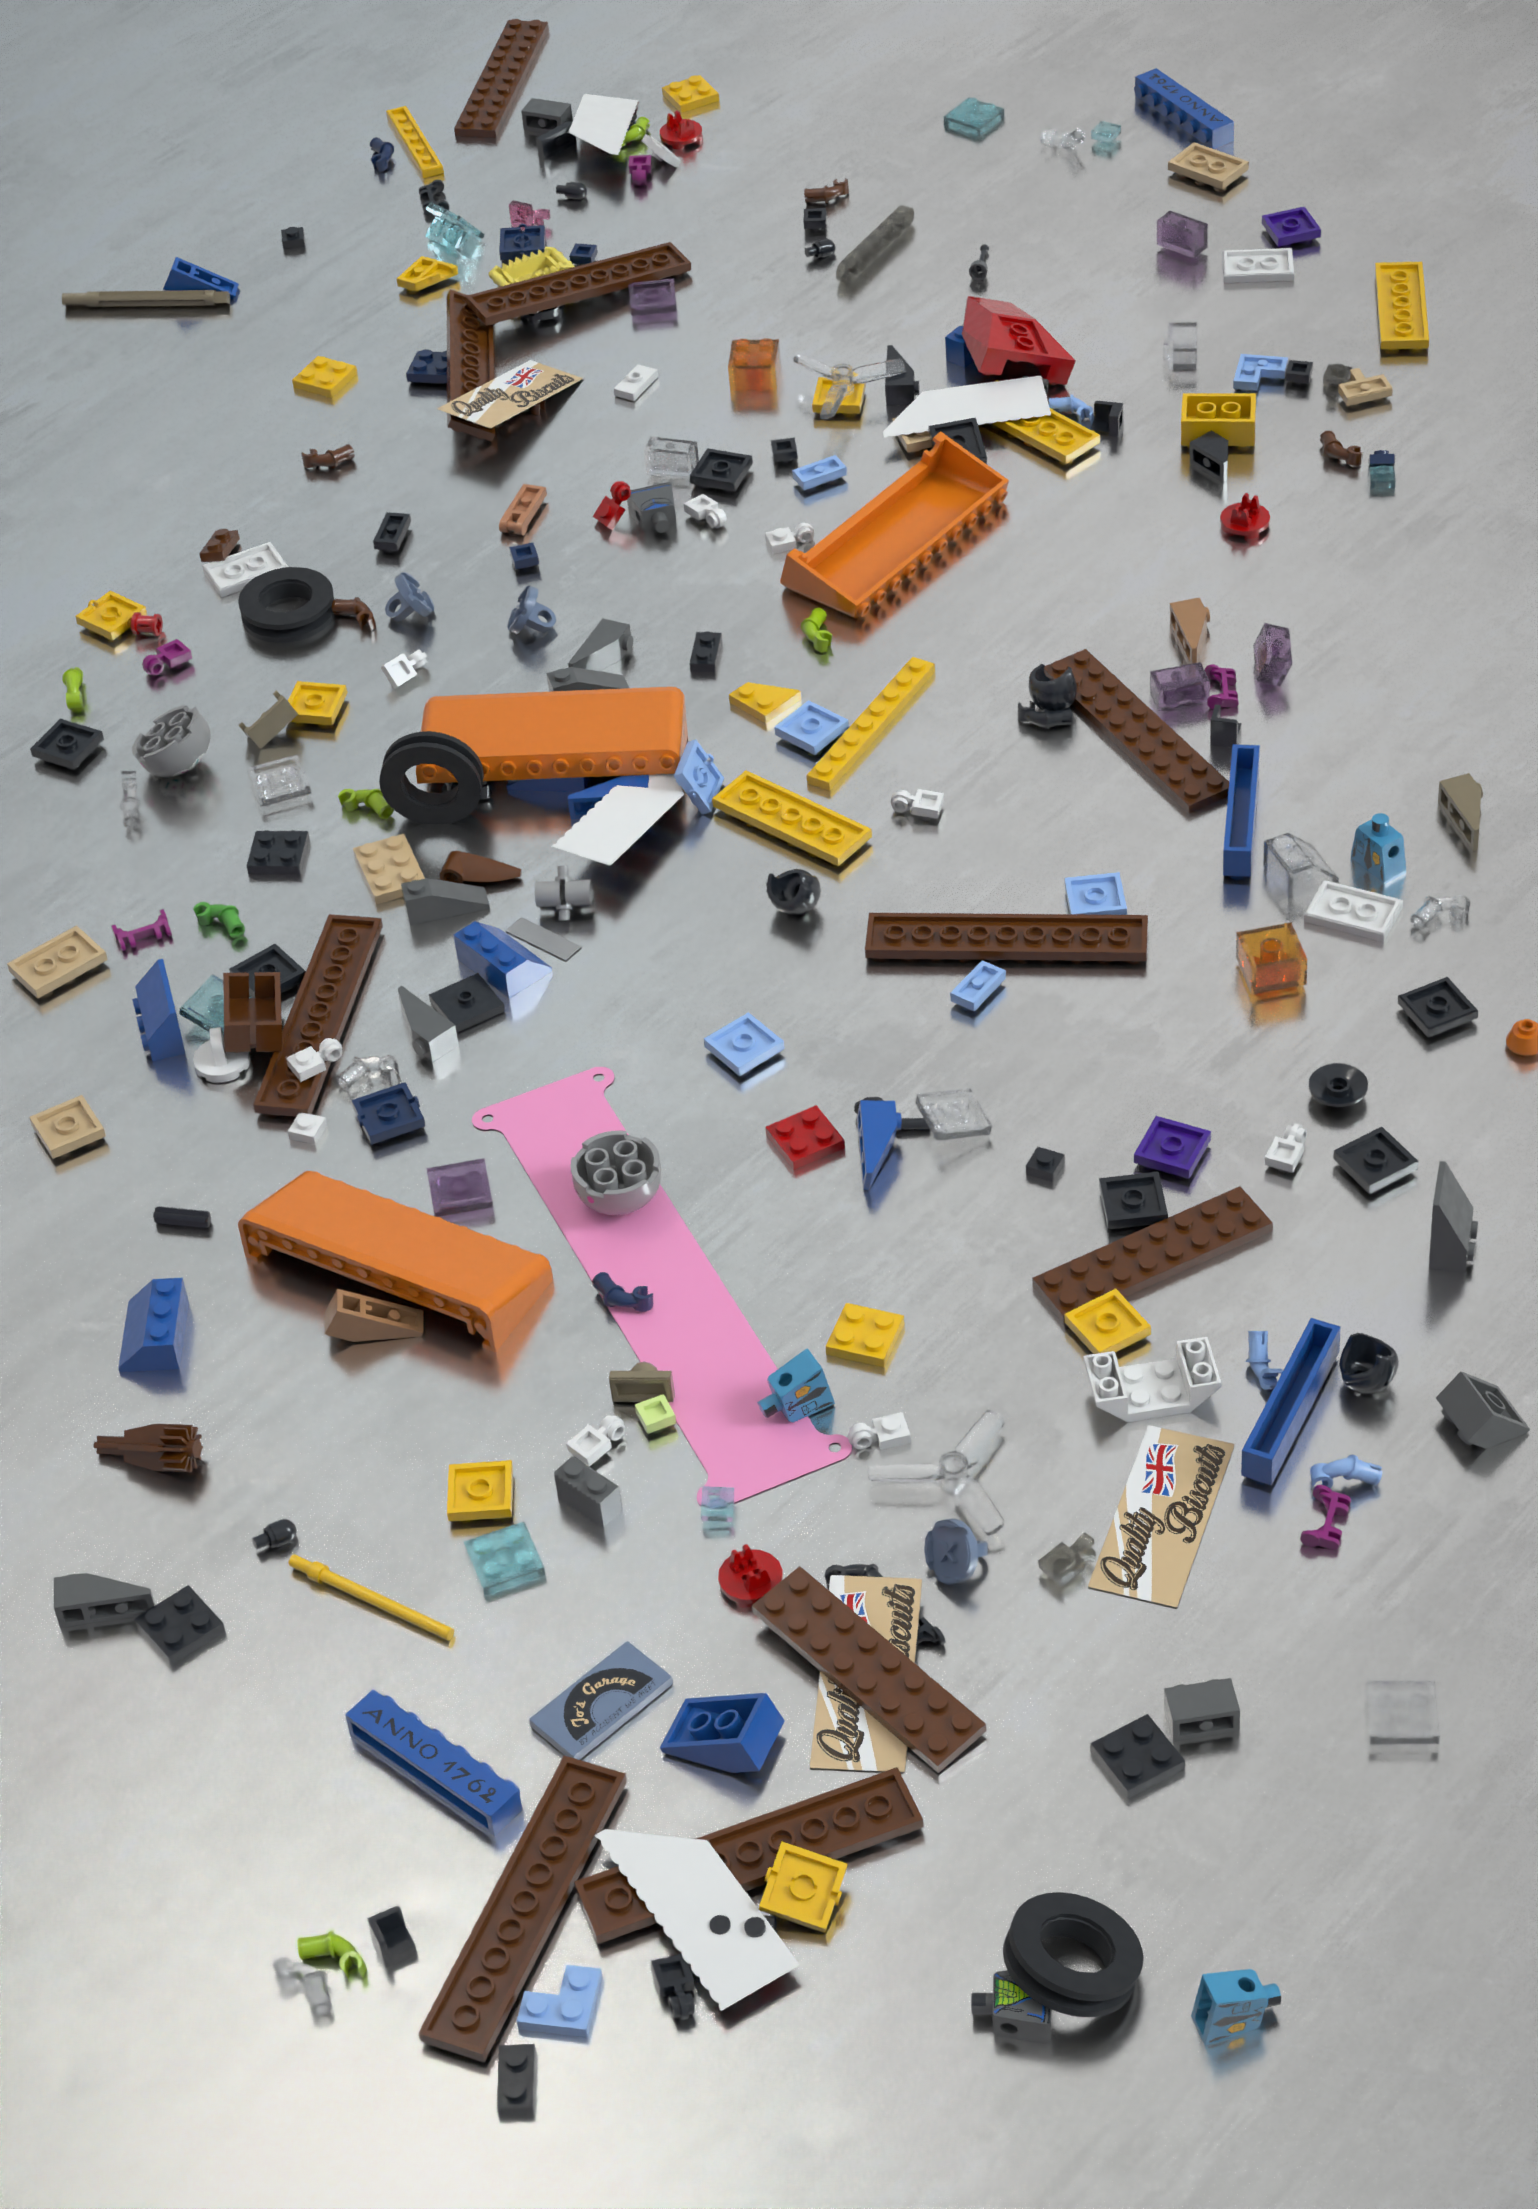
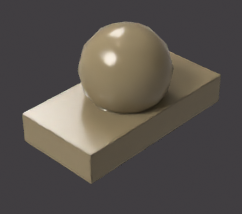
M645 1361L637 1363L630 1371H610L609 1383L612 1402H643L664 1394L668 1402H674L675 1390L672 1371H658L653 1364Z

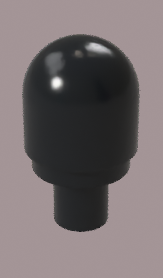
M567 182L566 186L557 185L556 193L564 194L565 198L569 200H582L587 195V188L580 182Z
M830 239L818 240L812 244V247L805 248L806 257L814 256L817 259L830 257L835 253L836 246Z
M280 1519L263 1528V1534L253 1537L252 1542L256 1550L267 1545L271 1549L279 1548L291 1543L295 1539L297 1529L292 1521Z

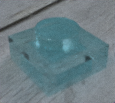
M1101 121L1091 131V139L1111 144L1121 134V125Z
M1380 465L1369 467L1370 489H1395L1394 466Z
M702 1486L701 1521L733 1522L735 1488Z

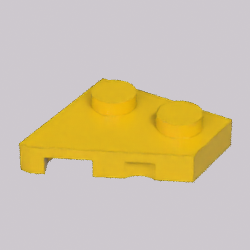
M421 256L396 278L397 286L410 291H418L457 275L458 266Z
M746 682L729 694V703L764 723H768L801 700V691L750 682Z

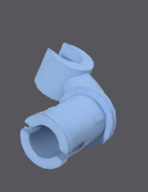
M1073 394L1070 397L1049 398V408L1056 412H1071L1072 414L1077 412L1079 424L1082 425V420L1088 418L1092 425L1094 421L1093 408L1074 397Z
M1248 1331L1249 1351L1246 1362H1249L1252 1371L1259 1379L1261 1387L1264 1390H1273L1277 1384L1276 1377L1283 1370L1280 1368H1269L1268 1362H1271V1359H1268V1331Z
M1353 1454L1328 1464L1317 1463L1310 1469L1312 1487L1322 1480V1485L1331 1488L1333 1486V1478L1343 1476L1346 1480L1357 1479L1376 1486L1382 1477V1467L1359 1460Z

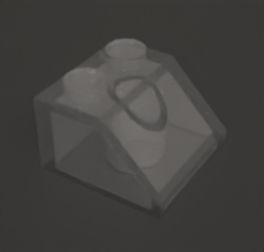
M1286 833L1264 841L1263 866L1288 898L1319 889L1323 880L1334 883L1339 882V877L1314 846L1304 840Z

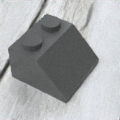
M1460 1371L1436 1397L1443 1408L1441 1412L1444 1417L1456 1425L1459 1430L1457 1432L1458 1436L1470 1446L1475 1444L1487 1449L1522 1436L1530 1430L1497 1385Z

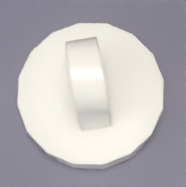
M222 1027L210 1028V1040L200 1045L193 1057L197 1075L205 1077L206 1081L212 1083H224L238 1078L240 1072L248 1069L251 1060L249 1052H225Z

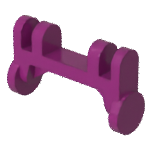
M1214 664L1206 666L1204 670L1205 676L1208 679L1219 681L1221 689L1220 694L1211 695L1207 699L1208 707L1210 709H1214L1215 705L1227 708L1237 707L1239 705L1238 693L1228 690V686H1233L1237 682L1236 671L1231 668H1219Z
M164 909L159 910L160 915L153 924L141 928L123 931L121 928L117 929L115 924L111 925L114 938L118 941L121 950L125 951V944L128 943L131 949L137 947L135 941L153 935L156 936L157 940L163 939L162 932H166L168 937L172 936Z
M1317 1485L1314 1487L1312 1494L1315 1499L1324 1504L1327 1510L1325 1524L1317 1530L1303 1531L1300 1541L1309 1547L1321 1546L1337 1550L1342 1537V1531L1331 1526L1334 1515L1347 1516L1351 1498L1334 1492L1325 1485Z

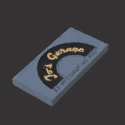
M626 1641L529 1719L530 1727L565 1756L580 1760L673 1684L672 1676L629 1641Z

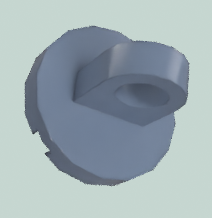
M402 572L395 577L394 581L399 591L388 600L385 606L386 615L397 622L404 620L414 611L423 617H428L434 611V604L429 594L425 591L421 593V589H418L420 586L419 582L410 574ZM401 604L400 609L395 612L397 606Z
M528 585L519 595L517 601L519 605L516 606L517 608L514 607L512 609L507 624L508 630L512 633L518 634L525 625L544 633L550 631L556 623L554 612L536 602L538 597L537 588ZM538 616L544 617L547 623L542 622Z
M952 1518L937 1521L932 1531H928L925 1538L924 1553L929 1570H934L937 1575L934 1577L944 1584L951 1585L966 1582L974 1574L978 1557L988 1555V1542L976 1540L972 1530L961 1520Z

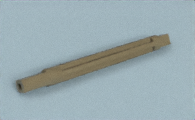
M216 290L62 293V305L171 307L230 304V293L227 291L216 292Z

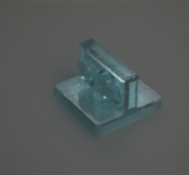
M429 202L426 210L433 214L435 219L425 235L426 238L459 255L469 237L479 242L482 241L485 234L461 216Z

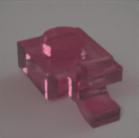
M514 200L509 204L510 219L513 225L526 224L527 226H533L535 224L539 226L544 225L543 219L549 220L551 218L550 210L548 209L534 211L532 204Z

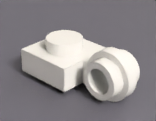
M704 494L684 503V511L699 521L706 519L711 528H720L727 520L725 512L720 508L718 509V502Z
M800 523L796 526L794 532H791L789 527L778 528L774 531L766 532L765 538L772 554L793 550L794 548L797 549V542L809 543L813 539L814 529L808 523Z
M420 649L408 657L402 653L383 665L381 669L393 688L396 689L418 675L415 670L428 662L426 660L427 655L425 652L422 653Z
M918 789L916 796L910 795L906 790H898L892 795L890 802L896 812L903 813L912 807V815L938 819L944 802V793Z
M327 1038L320 1043L318 1052L310 1046L287 1057V1065L302 1082L325 1071V1061H337L342 1056V1045L336 1039Z
M1295 1123L1294 1125L1287 1126L1284 1138L1275 1136L1265 1155V1165L1293 1173L1304 1153L1307 1129Z
M903 1412L872 1419L873 1429L865 1423H856L851 1426L848 1433L850 1444L860 1450L868 1448L875 1441H878L880 1450L911 1443V1435Z
M608 1415L603 1418L598 1430L588 1424L566 1443L567 1449L590 1467L612 1448L611 1440L618 1441L622 1438L626 1430L624 1422L618 1416Z

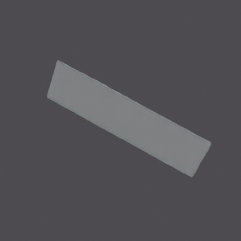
M522 917L505 930L565 961L582 947Z

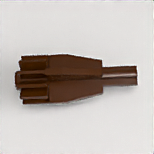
M157 1423L124 1430V1436L98 1435L97 1442L93 1444V1447L97 1448L96 1454L124 1455V1462L153 1471L192 1472V1469H197L196 1460L201 1461L202 1457L200 1455L203 1449L200 1442L202 1435L197 1434L198 1427L183 1424Z

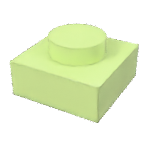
M664 1394L635 1404L636 1414L647 1434L676 1424V1416Z

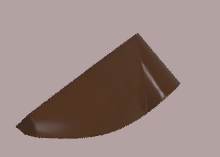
M452 851L448 854L442 867L440 879L461 884L463 881L492 882L521 877L522 872L520 868L490 858L461 851Z

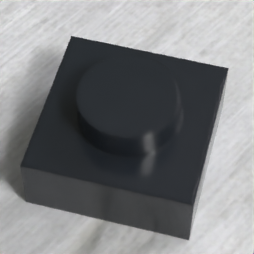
M826 208L804 209V229L818 230L826 228Z
M289 227L281 230L283 249L305 247L303 227Z
M1289 360L1285 381L1296 384H1309L1313 371V362Z
M795 437L771 440L774 462H788L798 459Z
M1037 1146L1026 1164V1174L1054 1182L1065 1163V1154Z

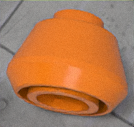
M1530 1019L1516 1022L1506 1036L1507 1047L1514 1054L1522 1057H1531L1538 1054V1023Z

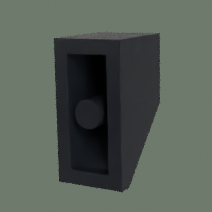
M1211 430L1191 441L1190 463L1222 483L1227 482L1228 440Z

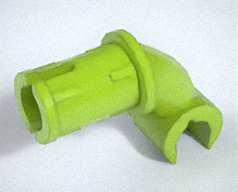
M639 117L636 123L630 127L629 131L626 132L622 147L627 142L643 139L650 127V124H648L650 121L646 117Z
M815 608L810 616L801 622V630L814 643V648L817 651L827 652L828 646H831L832 634L828 631L820 630L821 625L827 619L825 618L827 614L823 609Z
M72 667L65 671L62 677V681L67 688L66 703L68 709L83 706L82 694L79 691V686L83 682V672L78 667H75V669Z
M344 789L338 795L341 806L345 805L347 812L357 809L359 803H364L367 807H371L381 819L389 818L394 811L384 799L380 789H362L357 791Z
M329 1930L328 1934L298 1937L297 1947L301 1960L328 1955L336 1958L338 1955L340 1957V1968L348 1980V1971L353 1964L358 1965V1971L362 1978L366 1974L367 1967L361 1954L357 1952L356 1948L348 1940L335 1934L334 1930Z

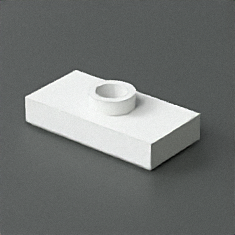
M645 134L641 141L653 151L651 155L662 162L664 160L677 168L681 163L680 159L660 141Z
M638 364L614 388V396L635 401L659 377L658 369Z

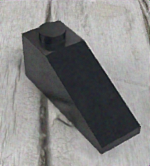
M887 345L886 406L910 405L915 400V395H920L919 381H915L914 370L893 345Z

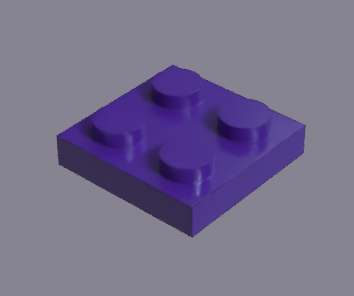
M1305 206L1262 215V225L1277 246H1288L1292 243L1311 241L1321 237V228Z
M1155 1116L1134 1153V1163L1189 1179L1211 1141V1131Z

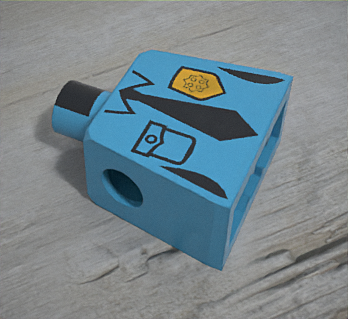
M1375 814L1371 820L1357 827L1351 851V858L1384 884L1406 873L1404 838L1401 833L1389 825V817L1386 814Z
M808 1348L768 1376L767 1381L772 1394L757 1402L766 1418L782 1411L787 1420L793 1423L835 1404L823 1368Z
M1252 1969L1203 1974L1191 2017L1204 2045H1209L1256 2030L1261 2025L1265 2008L1281 2004V1993L1276 1983L1262 1986L1256 1971Z

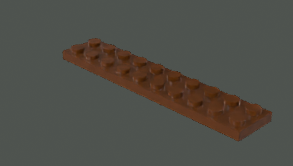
M520 19L507 21L454 127L455 136L497 138L549 30L548 22L540 20L521 21Z
M671 242L467 295L466 304L485 325H495L501 321L517 319L527 314H536L542 310L560 307L569 303H577L583 299L599 297L610 292H618L628 287L640 286L651 281H659L662 278L673 275L678 276L684 272L691 271V262Z
M451 289L446 296L447 403L494 379L493 325H485L466 304V294ZM447 413L448 428L456 432L473 435L481 440L493 441L495 426L488 428Z
M1087 649L1044 667L1046 677L1051 679L1060 677L1068 667L1072 668L1077 684V695L1073 705L1188 814L1228 797L1229 781Z
M869 913L865 958L1147 961L1148 915Z
M328 915L283 1028L282 1051H274L254 1101L255 1113L295 1117L299 1113L312 1114L331 1062L325 1061V1071L301 1082L288 1067L286 1058L310 1046L318 1052L320 1043L327 1038L340 1040L383 928L382 918Z
M563 1756L418 2032L420 2042L485 2062L574 1887V1881H577L598 1840L594 1835L603 1830L627 1783L626 1773Z
M898 1767L696 1839L707 1840L742 1888L748 1891L767 1884L764 1880L768 1868L773 1867L781 1841L832 1859H837L924 1828V1822ZM619 1866L574 1881L576 1893L597 1944L657 1923L654 1917L655 1914L647 1909L645 1901L638 1897L637 1889L629 1884L628 1877L620 1872Z

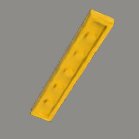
M407 106L387 110V119L422 177L427 178L443 174L444 170L441 162Z

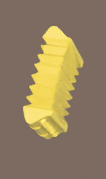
M545 247L544 253L538 249V255L531 252L530 257L523 254L522 260L516 257L515 262L509 259V266L502 263V268L496 265L490 270L488 275L495 284L501 287L575 266L556 248Z

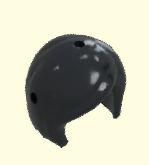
M1044 664L1034 668L1029 676V693L1035 705L1042 711L1043 709L1055 711L1069 708L1074 703L1077 695V684L1072 668L1068 667L1064 674L1056 679L1046 677Z
M802 869L788 870L777 877L772 873L768 876L766 883L768 898L782 913L796 916L803 915L817 905L821 895V885L816 876H812L809 872Z
M1356 1333L1348 1338L1340 1357L1339 1366L1342 1379L1348 1388L1360 1394L1370 1395L1379 1393L1390 1385L1396 1375L1399 1359L1396 1351L1387 1343L1364 1333Z

